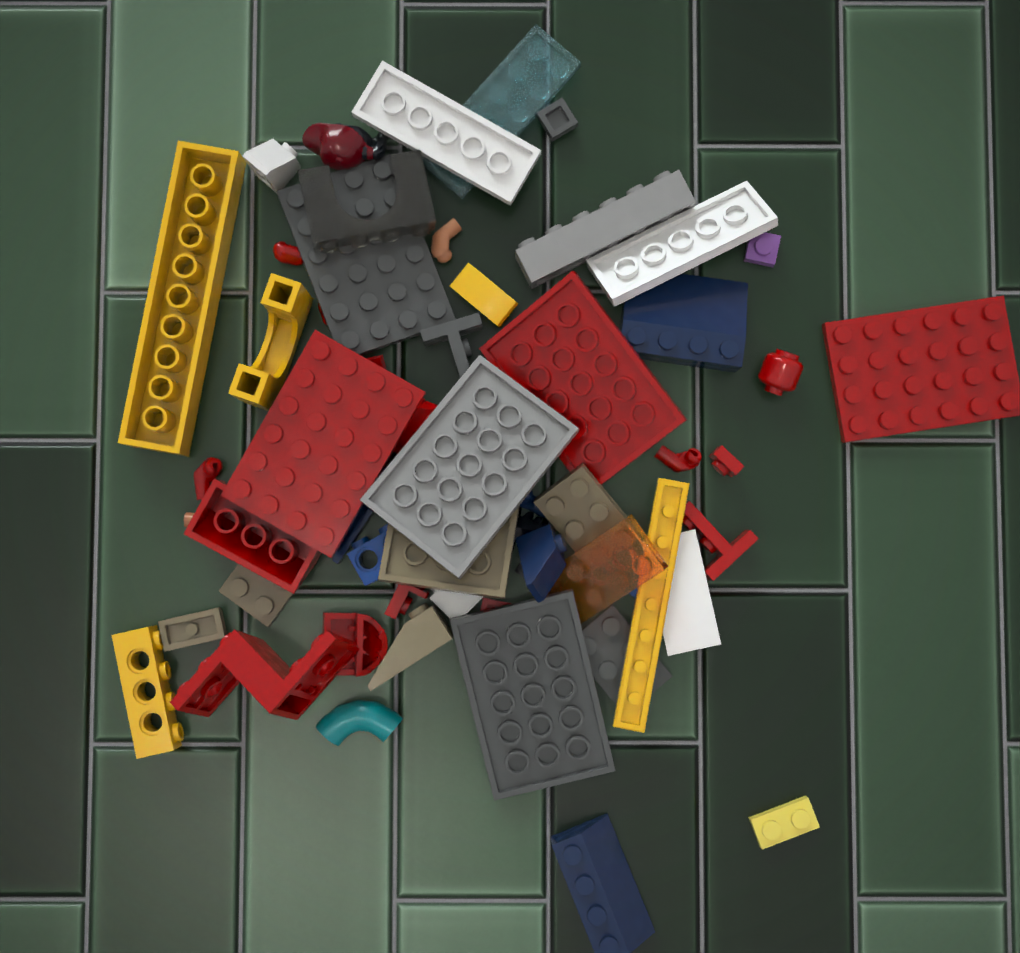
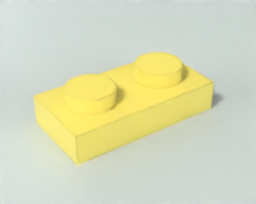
M806 795L748 817L759 847L762 850L820 828L810 800Z

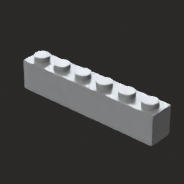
M680 170L671 174L669 171L662 172L653 179V183L645 187L642 184L636 185L626 192V196L618 200L615 197L610 198L599 205L600 209L590 214L588 211H583L572 218L573 222L563 227L561 224H557L549 228L545 232V236L537 240L531 237L518 245L519 248L515 250V259L530 288L533 289L586 263L587 259L692 208L696 201Z

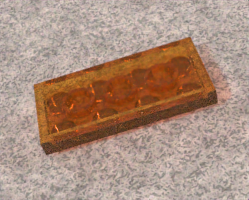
M630 514L565 559L566 567L548 595L572 589L580 623L582 624L664 571L668 565L633 515Z

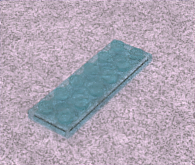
M535 24L462 106L519 137L536 118L537 112L544 109L579 70L581 62ZM420 154L416 156L417 161L461 199L474 187L473 184Z

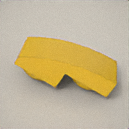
M469 262L450 285L453 290L498 327L503 324L518 305L514 299Z

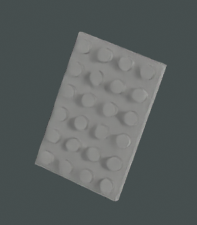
M479 355L362 496L360 501L460 580L576 436L579 428Z

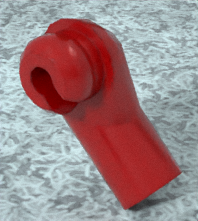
M214 457L207 458L195 470L193 477L197 501L203 499L210 487V483L222 471L223 464L220 459Z

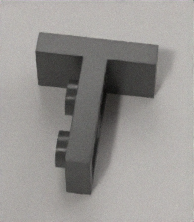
M478 312L422 329L420 333L425 347L449 340L459 377L461 378L469 368L467 357L472 356L468 339H461V336L483 330V325Z

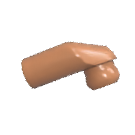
M454 218L449 220L432 236L431 253L440 263H446L452 258V252L449 250V240L462 230Z

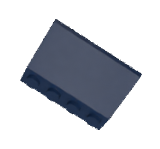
M680 274L623 302L619 330L642 360L735 373L742 368L747 325L748 283Z

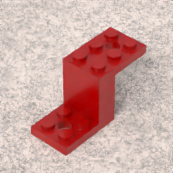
M234 629L222 638L220 646L214 653L200 663L198 671L191 679L184 682L178 688L177 694L170 703L177 711L210 717L233 689L241 683L269 714L298 720L360 648L352 640L327 630L314 639L311 649L303 658L298 659L289 667L263 639Z

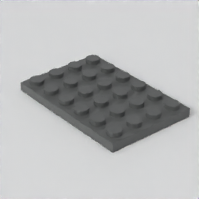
M391 153L384 155L379 160L373 159L363 162L353 169L338 170L276 191L334 341L362 356L419 336L422 329L456 319Z
M572 589L549 594L544 601L539 603L535 598L450 618L451 629L494 801L616 771Z

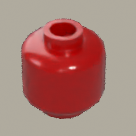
M777 348L775 353H768L758 375V379L766 384L764 390L782 396L783 391H794L803 371V364L798 361L800 356Z

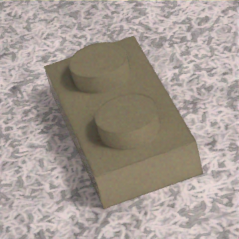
M221 607L158 621L164 652L222 639L227 635Z

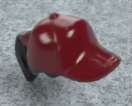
M315 123L306 129L302 141L307 149L321 157L326 167L335 170H349L359 166L366 159H381L386 153L387 141L390 137L379 132L376 137L372 138L363 128L353 125Z

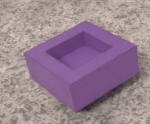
M765 232L747 241L743 261L773 268L776 263L781 236Z

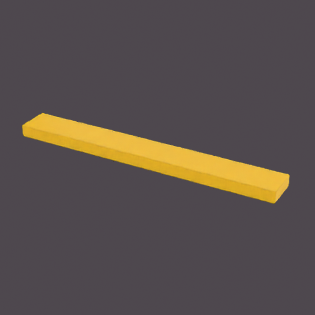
M664 478L657 479L612 725L616 728L645 733L690 483Z

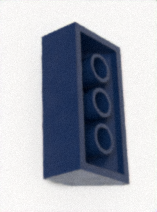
M608 813L550 837L551 846L594 953H632L655 933Z

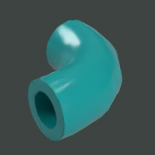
M355 700L335 707L316 724V728L328 741L337 746L350 734L358 731L370 732L384 742L403 720V717L379 702Z

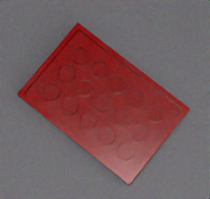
M571 271L479 348L490 363L579 428V432L560 454L559 458L569 472L581 463H584L601 485L687 421V418L575 271Z
M1004 295L822 324L842 443L1020 416V381Z
M314 330L221 496L324 555L333 558L363 505L360 499L381 474L426 392L319 331Z

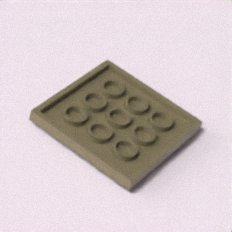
M520 505L460 580L388 523L378 580L381 582L505 600Z

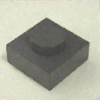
M563 97L537 112L536 117L552 142L578 127V121Z

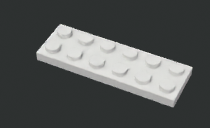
M384 61L380 63L351 112L354 118L510 206L541 155V150Z
M745 181L587 259V267L615 307L777 227L778 217L749 182Z

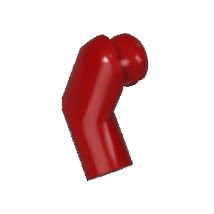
M283 241L277 242L274 245V256L281 263L295 266L303 264L297 246L286 244Z
M664 445L654 455L656 459L677 473L695 469L702 459L700 451L696 448H690L688 451L675 454Z

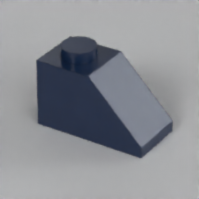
M550 524L515 538L526 586L538 603L544 601L566 567L564 552L568 551L562 534L556 535Z

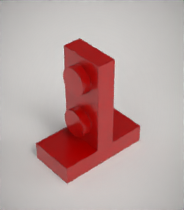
M686 501L682 525L688 531L695 529L702 537L699 540L700 544L710 554L714 552L717 554L704 567L707 580L714 581L759 538L751 530H744L729 544L690 501Z

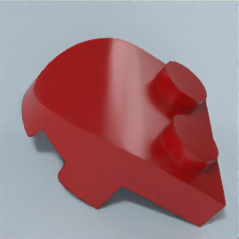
M323 612V633L327 630L352 640L360 648L337 676L354 675L358 677L371 673L387 653L388 640L385 630L375 619L362 613Z

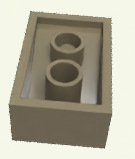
M424 603L408 613L411 620L403 625L368 683L367 687L370 691L453 639L452 629L436 604L429 608L427 603Z

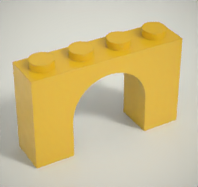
M273 273L270 274L260 302L268 310L269 316L263 345L251 367L238 364L228 394L246 404L269 411L284 385L314 300L302 283Z

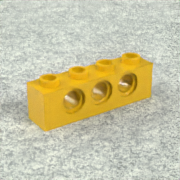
M154 625L111 635L136 759L174 751L181 747L184 731L182 724L177 722L176 709L170 703L176 694L171 692L170 689L171 668L168 661L164 660L163 644L158 626ZM141 652H145L149 656L147 668L139 663L138 657ZM147 682L153 684L156 689L154 698L148 697L145 693ZM153 713L161 717V728H156L152 725L151 715Z

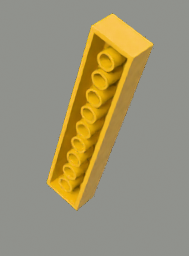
M179 140L177 142L118 438L119 444L186 457L190 455L246 168V161L239 151Z

